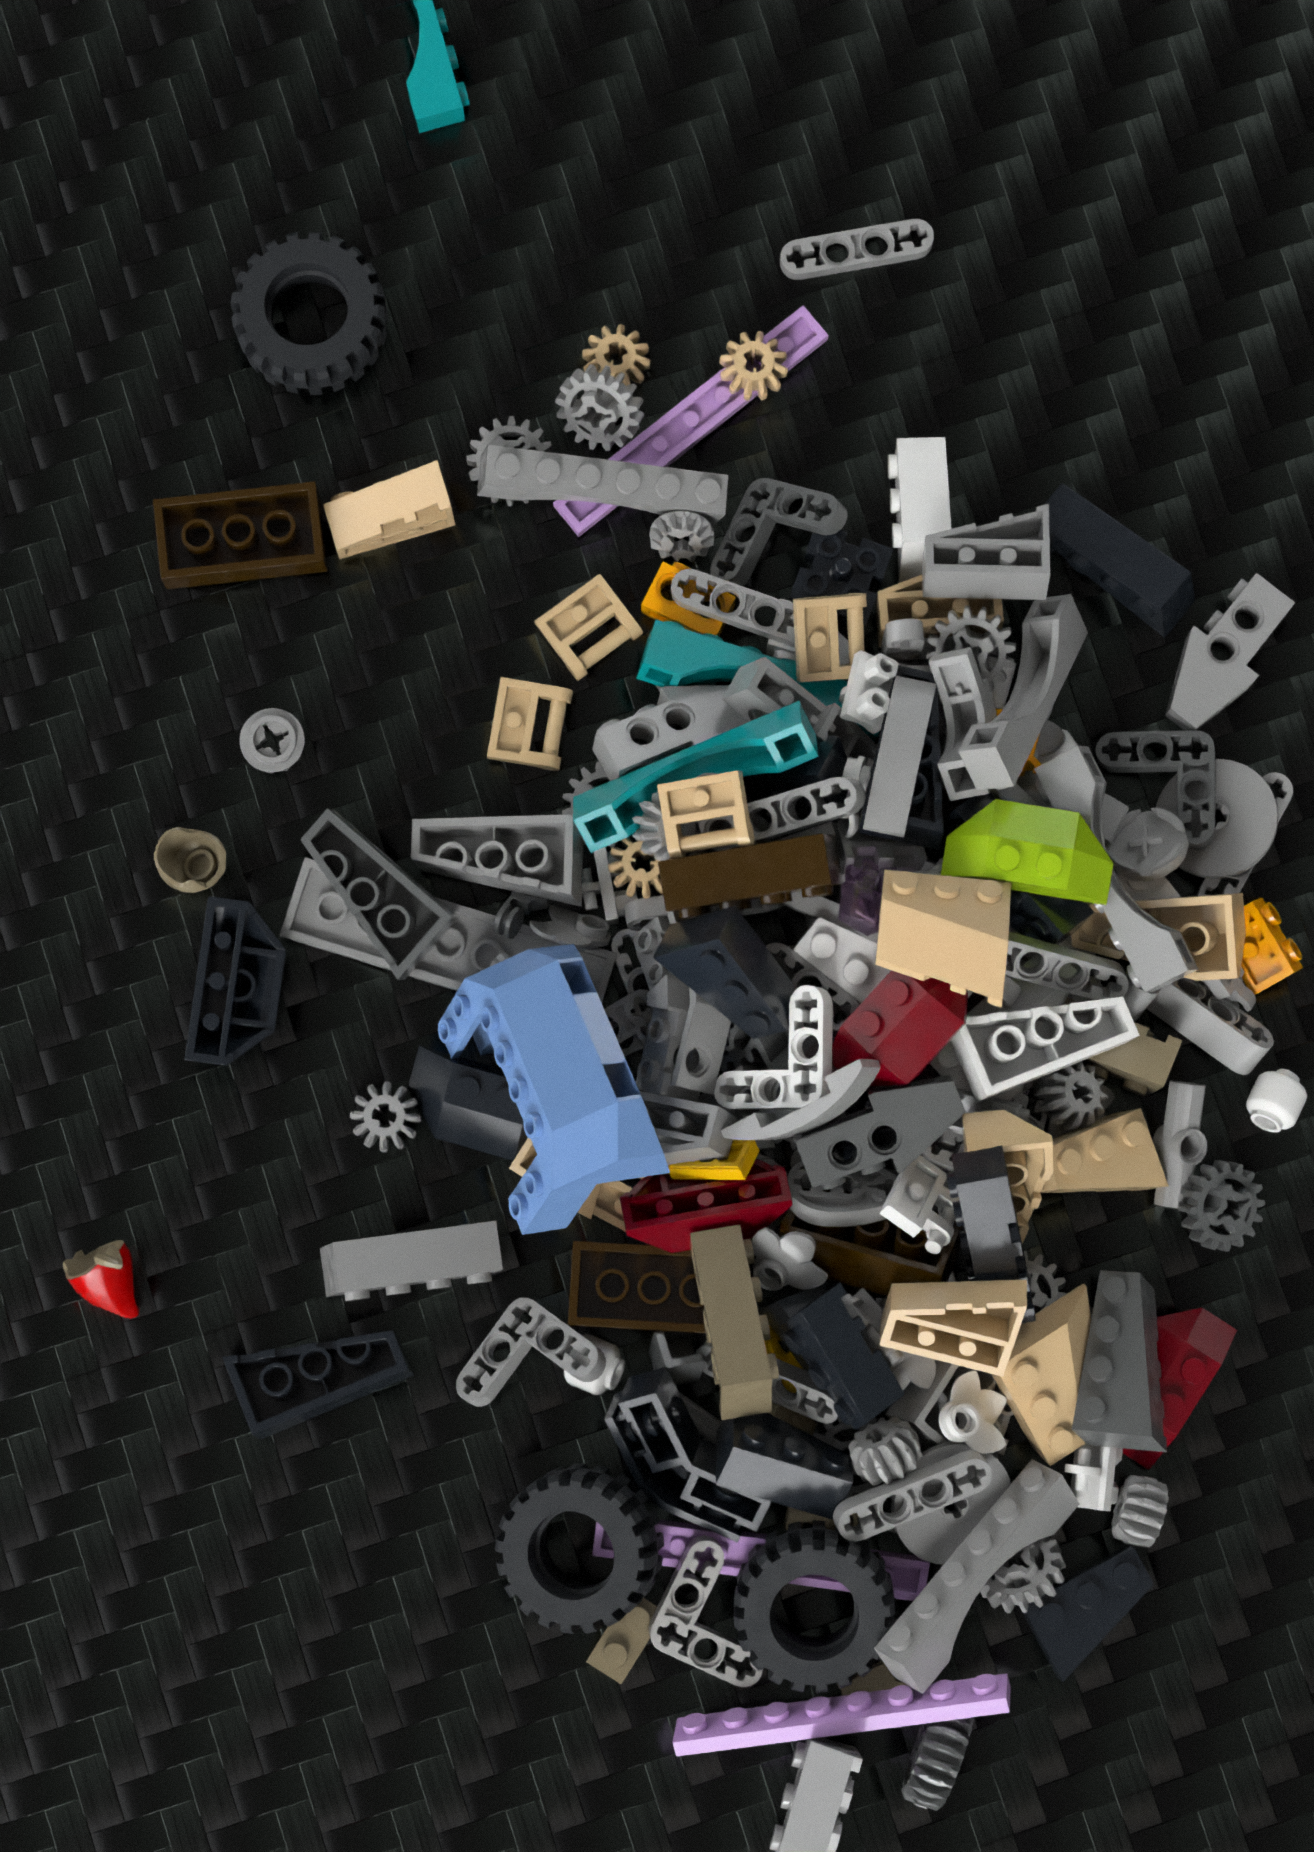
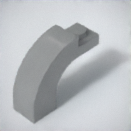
M971 647L932 655L929 665L943 704L947 724L946 748L937 765L950 801L989 794L991 789L976 790L958 752L971 725L988 723L996 717L988 678H981Z

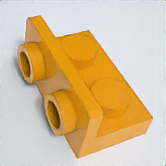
M1263 898L1254 900L1244 906L1246 936L1241 964L1242 969L1245 971L1242 979L1254 995L1303 968L1299 961L1302 959L1299 947L1292 938L1286 939L1279 927V924L1282 922L1279 913L1270 902L1265 903Z

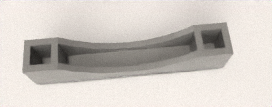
M488 445L480 457L477 496L509 500L595 502L644 510L659 515L672 511H689L703 516L711 525H715L726 512L728 475Z
M1071 594L1046 597V600H1034L1022 623L1020 666L1009 701L1002 712L992 721L971 725L958 751L976 790H1002L1015 786L1088 634Z
M1077 745L1034 768L1039 778L1035 781L1041 797L1045 802L1050 801L1053 808L1079 812L1106 851L1102 830V806L1107 783L1089 747ZM1112 869L1107 905L1095 903L1094 905L1100 913L1105 912L1112 926L1108 929L1113 944L1119 951L1124 950L1130 963L1127 966V971L1133 984L1137 988L1142 987L1144 993L1154 992L1198 970L1181 932L1162 924L1145 912L1126 892Z
M1031 1459L874 1647L893 1677L923 1694L950 1661L954 1642L968 1610L989 1578L1022 1548L1039 1539L1054 1535L1080 1504L1062 1474Z

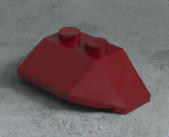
M891 970L841 1025L832 1044V1064L839 1070L858 1059L878 1060L881 1069L870 1086L910 1085L966 1024L968 991L966 995L951 991V984L934 978L922 981Z
M755 1159L745 1180L672 1179L670 1174L666 1173L644 1177L630 1192H626L620 1197L627 1236L670 1253L691 1250L690 1233L740 1225L743 1240L751 1239L759 1230L769 1226L793 1205L785 1167L776 1164L772 1166L759 1159Z
M1204 1308L1157 1317L1159 1339L1157 1341L1158 1360L1161 1363V1378H1159L1161 1400L1164 1402L1165 1418L1162 1419L1167 1447L1178 1435L1221 1367L1237 1332L1235 1328ZM1123 1448L1124 1455L1147 1470H1150L1163 1453Z

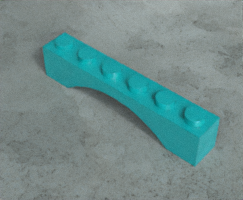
M413 0L420 21L419 46L414 66L406 84L419 133L465 121L463 107L470 105L464 82L456 83L453 70L459 68L454 46H445L442 33L449 32L443 8L435 10L433 0Z
M655 620L650 631L636 677L638 680L660 687L691 686L710 682H732L740 667L766 657L825 706L836 703L842 708L843 704L839 701L841 689L848 684V681L843 679L799 682L796 676L795 660L788 658L777 659L762 654L759 649L751 646L740 647L724 642L717 635L709 633L699 634L685 629L677 622H662L659 620ZM856 723L873 742L876 741L879 732L872 734L865 727Z
M800 701L794 702L574 796L573 821L592 853L629 837L640 828V824L634 823L631 818L643 815L639 803L643 801L651 802L652 793L658 792V784L692 779L703 773H726L739 770L742 771L743 777L763 773H781L818 757L816 733Z

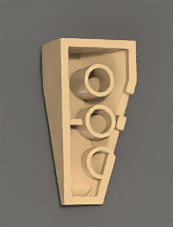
M1243 893L1135 901L1145 912L1159 922L1181 932L1198 967V970L1184 976V978L1201 981L1240 977L1246 936ZM1088 904L1094 913L1071 935L1072 947L1128 961L1124 950L1119 951L1110 938L1108 929L1112 926L1105 912L1100 913L1094 904Z
M1006 1110L964 1113L962 1115L964 1152L1002 1145L1023 1244L1029 1230L1028 1222L1034 1208L1038 1209L1042 1200L1041 1191L1046 1181H1050L1054 1172L1052 1135Z

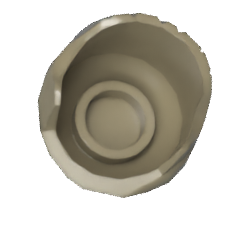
M182 827L172 828L162 834L155 847L154 861L160 876L167 885L181 892L195 893L208 889L219 881L226 870V851L218 837L209 832Z

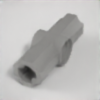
M1169 1081L1164 1124L1156 1130L1152 1140L1168 1183V1187L1156 1188L1154 1204L1178 1208V1206L1187 1203L1188 1198L1181 1194V1190H1191L1193 1185L1188 1177L1190 1174L1194 1175L1195 1165L1203 1160L1207 1152V1140L1200 1131L1206 1085L1184 1081Z

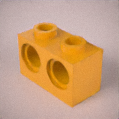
M662 562L641 604V613L662 622H677L685 629L699 634L709 633L720 637L726 623L712 618H704L698 613L678 606L675 601L666 600L661 595V590L665 586L672 584V580L681 570L691 569L679 562H674L672 566ZM689 580L687 585H679L683 589V597L690 598L692 593H697L705 596L704 602L710 601V595L715 588L708 585L707 593L701 592L696 589V581ZM730 592L722 593L716 599V605L720 611L731 613L735 607L736 596L730 594Z

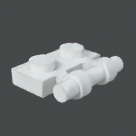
M920 1155L903 1172L898 1174L879 1214L912 1237H915L922 1229L926 1231L928 1238L925 1244L926 1250L932 1254H938L943 1246L949 1244L954 1234L953 1224L956 1220L953 1202L959 1201V1197L951 1198L949 1189L943 1186L947 1178L946 1173ZM933 1205L938 1207L939 1215L932 1211Z

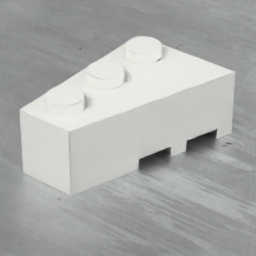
M945 437L897 438L895 454H888V478L895 479L896 489H890V512L896 513L897 523H892L893 548H898L899 583L922 574L925 536L951 529Z

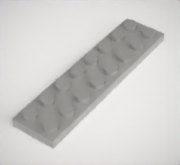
M305 857L280 936L390 970L388 963L374 947L363 927L349 911L344 900L333 884L329 882L315 860ZM436 898L454 913L458 919L409 976L458 991L465 978L490 967L492 961L503 952L512 957L527 949L560 945L553 939L540 937L530 926L522 924L518 934L513 939L506 938L504 934L499 935L494 932L495 915ZM577 948L600 1001L603 1003L617 953L602 948L596 950Z

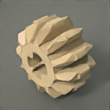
M620 324L617 327L616 334H611L610 329L604 325L601 328L603 339L590 335L588 343L592 348L582 351V358L588 361L583 367L584 372L590 364H594L598 373H601L607 365L610 366L611 376L616 377L621 372L625 374L622 382L626 386L630 384L629 379L636 383L644 381V375L640 370L650 368V360L643 357L649 352V347L647 343L637 344L639 332L635 330L626 337L625 327ZM618 353V358L622 357L623 363L614 365L613 360L610 362V355Z
M761 331L756 333L755 341H750L746 332L741 333V345L730 340L726 345L729 354L720 356L719 363L726 367L721 371V380L732 381L729 386L731 394L737 393L743 388L744 400L746 401L751 399L752 391H757L761 400L766 399V387L778 392L781 388L778 378L786 377L788 368L781 365L787 359L786 352H774L778 346L776 338L764 344V333ZM750 360L752 365L754 360L761 363L760 371L757 372L756 368H754L753 372L746 370L747 361Z
M627 837L620 840L626 850L618 847L611 848L610 854L620 860L608 864L609 872L621 873L613 881L616 888L622 887L629 882L626 895L630 898L635 895L637 887L642 888V897L644 899L650 898L649 887L654 886L659 894H663L658 866L659 861L654 858L653 854H644L640 850L643 841L637 840V842L633 843ZM640 856L644 861L651 858L653 860L650 862L651 871L646 873L642 868L635 871L633 869L636 867L635 858Z

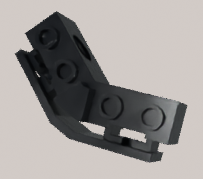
M667 1367L629 1377L624 1390L615 1393L604 1420L639 1490L642 1489L658 1508L735 1542L739 1541L744 1527L757 1532L771 1501L731 1489L729 1490L735 1495L728 1494L720 1488L721 1486L716 1485V1444L705 1440L704 1436L699 1434ZM669 1468H672V1469H673L677 1474H679L683 1479H681V1478L675 1476V1475L669 1470Z

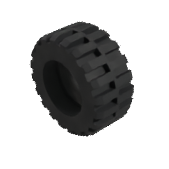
M298 232L287 234L288 242L278 245L274 239L265 244L266 253L261 257L254 253L247 260L249 267L247 273L244 271L239 272L235 281L238 290L232 293L231 297L233 327L242 351L246 354L250 365L257 373L262 372L269 383L274 386L282 383L288 392L296 394L300 393L301 388L309 389L310 395H321L322 387L331 385L335 392L345 388L343 381L349 377H352L355 382L365 374L363 367L367 363L369 365L375 363L379 357L378 347L385 344L387 336L385 326L388 323V310L382 284H380L377 272L372 264L365 262L363 253L355 246L350 249L346 248L343 239L332 236L330 241H326L323 239L321 232H309V239H299ZM306 283H320L335 288L344 296L348 308V316L341 329L330 339L314 345H300L283 339L274 328L272 318L274 308L281 297L292 288Z
M586 1463L573 1464L568 1469L561 1466L551 1470L519 1493L510 1503L511 1509L503 1514L499 1527L503 1530V1533L496 1538L495 1551L503 1553V1558L496 1565L499 1575L507 1574L509 1583L504 1588L510 1598L517 1594L523 1603L519 1606V1609L524 1614L529 1616L532 1612H535L540 1616L538 1624L549 1629L555 1623L561 1624V1632L574 1634L579 1628H583L585 1633L598 1631L604 1625L610 1627L620 1621L642 1601L656 1582L654 1576L661 1570L663 1557L658 1555V1551L664 1546L663 1533L655 1531L654 1526L660 1522L656 1509L648 1512L643 1503L649 1498L643 1490L640 1489L634 1493L628 1487L631 1479L622 1473L616 1478L609 1476L610 1468L597 1465L593 1469H588ZM565 1511L579 1512L593 1518L604 1528L611 1540L614 1551L613 1570L605 1580L597 1584L580 1583L565 1576L555 1566L547 1549L546 1535L548 1525L556 1515Z
M813 1520V1528L802 1529L800 1522L788 1524V1532L782 1535L777 1529L766 1535V1543L763 1546L756 1544L748 1554V1562L742 1563L739 1570L734 1595L735 1629H738L740 1646L743 1651L750 1652V1662L758 1671L764 1668L768 1669V1679L778 1685L782 1683L783 1679L791 1681V1690L803 1692L805 1685L816 1686V1693L829 1692L828 1684L838 1682L839 1687L842 1689L852 1684L853 1674L858 1673L861 1677L866 1676L873 1670L872 1660H881L874 1647L894 1625L895 1603L893 1583L890 1573L885 1570V1561L878 1551L872 1552L870 1550L869 1541L866 1539L857 1542L848 1541L842 1537L837 1527H835V1530L825 1529V1521ZM806 1575L827 1576L842 1583L851 1592L854 1600L853 1616L846 1625L832 1634L821 1637L802 1636L786 1628L776 1617L774 1602L777 1593L783 1586L798 1577Z

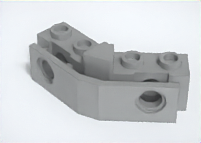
M670 912L667 916H657L650 920L632 938L650 990L646 994L648 998L646 1006L654 1007L651 1021L647 1028V1038L642 1059L637 1070L636 1085L641 1091L698 1102L700 1092L714 1095L731 1021L653 958L669 925L687 920V918L679 919L678 912Z

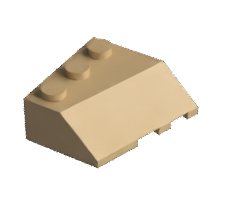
M884 870L875 965L922 981L934 978L951 984V991L966 995L968 990L987 996V1003L1002 1008L1009 942L1011 882Z
M1084 1284L1036 1313V1321L1022 1323L1004 1376L992 1374L1001 1393L1007 1398L1006 1402L1031 1447L1050 1466L1085 1444L1072 1430L1091 1324L1087 1287Z

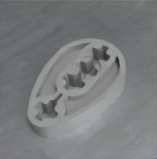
M835 1157L839 1160H844L843 1157ZM800 1161L790 1170L788 1175V1184L793 1202L790 1210L805 1222L825 1227H847L882 1221L887 1218L879 1213L888 1197L886 1193H890L897 1175L885 1169L862 1175L860 1170L846 1175V1182L831 1188L830 1192H823L821 1185L815 1188L812 1187L804 1164Z

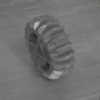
M974 1717L921 1724L902 1783V1794L905 1800L913 1802L915 1806L920 1808H929L935 1811L939 1810L946 1803L947 1797H949L951 1789L955 1784L957 1774L960 1771V1766L969 1743Z

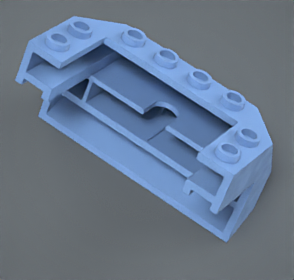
M574 944L527 949L464 979L438 1023V1033L441 1041L446 1044L451 1059L459 1058L473 1035L480 1055L494 1053L496 1063L502 1068L506 1077L510 1097L517 1104L522 1116L525 1134L531 1139L537 1153L508 1198L511 1216L517 1220L522 1235L567 1228L596 1184L670 1173L642 1096L585 963Z

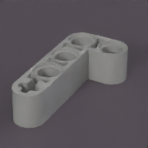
M703 773L696 778L720 773ZM833 777L748 803L749 818L755 837L754 844L858 812L864 806L866 799L862 784L850 777ZM841 789L850 791V797L844 799V803L831 802L826 804L823 798L839 795ZM803 796L810 801L812 808L810 815L804 820L800 819L795 812L796 802ZM764 808L772 816L771 826L766 831L760 830L756 824L757 814ZM733 815L698 821L701 833L717 831L720 823L725 820L731 824L732 828H735ZM736 844L712 849L723 851L740 847Z
M1125 971L1129 986L1128 991L1124 995V1000L1133 1021L1139 1019L1142 1013L1148 1009L1226 1067L1242 1075L1252 1072L1273 1046V1036L1266 1027L1226 998L1217 1000L1204 982L1182 977L1157 991L1144 993L1142 987L1137 988L1133 984L1128 971Z

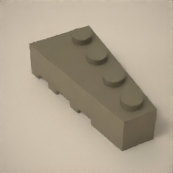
M1067 997L1063 1005L1077 1003V1001ZM1135 1023L1140 1036L1123 1045L1085 1059L1082 1063L1086 1066H1095L1094 1077L1107 1080L1110 1075L1124 1081L1122 1088L1145 1096L1147 1091L1153 1094L1164 1087L1182 1040L1168 1036L1166 1043L1153 1038L1154 1034L1150 1032V1028Z
M740 1225L690 1233L691 1256L700 1304L705 1307L703 1319L707 1343H712L713 1347L710 1350L715 1385L720 1384L719 1409L721 1420L772 1412V1380L778 1379L779 1373L775 1353L767 1354L764 1342L771 1340L767 1315H759L756 1302H761L763 1299L759 1277H751L748 1264L755 1263L751 1239L743 1240Z

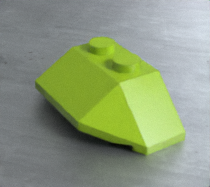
M995 799L947 836L941 875L1011 882V890L1107 905L1113 862L1079 812Z

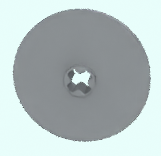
M1216 759V810H1221L1226 821L1217 823L1215 837L1210 845L1199 850L1188 848L1186 857L1178 866L1185 872L1210 879L1238 875L1258 863L1274 841L1278 827V809L1274 795L1266 781L1257 772L1239 762ZM1177 774L1166 784L1156 804V808L1165 809L1176 816ZM1195 780L1187 784L1185 794L1190 799L1199 800L1206 796L1209 788L1203 781ZM1192 810L1193 825L1191 828H1185V831H1191L1192 838H1200L1201 831L1208 830V828L1201 826L1200 810Z
M965 1442L938 1444L923 1451V1457L916 1462L917 1468L907 1471L904 1475L972 1449ZM991 1453L981 1454L992 1469L991 1483L985 1490L955 1502V1509L952 1511L943 1507L894 1527L900 1540L912 1553L925 1561L944 1565L1011 1485L1005 1468ZM971 1465L967 1467L968 1474L966 1476L968 1479L975 1477L976 1467ZM947 1474V1477L951 1481L953 1487L956 1486L957 1484L953 1479V1474ZM939 1479L927 1481L922 1488V1495L926 1497L937 1495L942 1489V1481ZM901 1495L892 1496L891 1513L896 1512L902 1507L904 1499Z

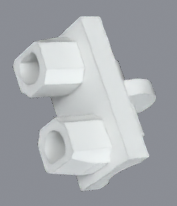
M862 650L855 653L848 684L841 689L839 701L843 704L840 718L858 723L872 734L881 731L884 714L888 712L890 703L888 695L892 678L897 673L898 662L882 653L875 656Z
M604 847L594 851L599 881L593 882L591 868L582 869V897L584 898L585 909L594 910L598 908L595 894L601 893L606 921L609 925L619 924L620 917H625L624 906L628 902L638 899L637 892L632 898L626 895L627 890L614 892L611 878L617 877L621 873L609 872L608 864L620 860L614 858Z
M1085 1443L1074 1451L1073 1464H1065L1064 1472L1072 1473L1071 1490L1080 1503L1078 1505L1079 1508L1111 1511V1505L1117 1503L1119 1487L1114 1482L1115 1465L1122 1460L1123 1448L1092 1446Z

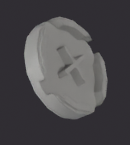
M1151 808L1152 811L1141 813V810L1138 809L1126 814L1112 844L1107 843L1106 852L1113 862V869L1120 876L1132 881H1151L1162 878L1178 868L1186 857L1189 842L1183 822L1174 813L1162 808Z

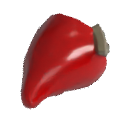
M123 1240L107 1243L86 1255L80 1250L76 1252L72 1259H66L63 1262L66 1278L74 1290L90 1304L124 1318L132 1319L139 1315V1308L134 1298L133 1258Z

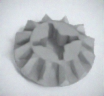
M672 511L659 516L650 527L651 549L659 550L661 558L672 556L675 562H678L680 558H687L689 561L694 562L697 555L707 556L709 547L714 545L712 525L703 516L693 512ZM685 536H689V541H687V540H685V539H681V538H684ZM677 537V538H679V539H681V540H679V541L677 542V541H674V538Z
M268 708L256 712L245 722L240 733V748L247 762L255 769L270 774L287 771L296 761L300 760L305 746V737L301 724L292 714L282 709ZM266 726L275 736L281 734L284 736V739L279 742L281 748L279 749L281 753L279 756L270 747L264 749L262 747L257 750L267 741L264 729Z

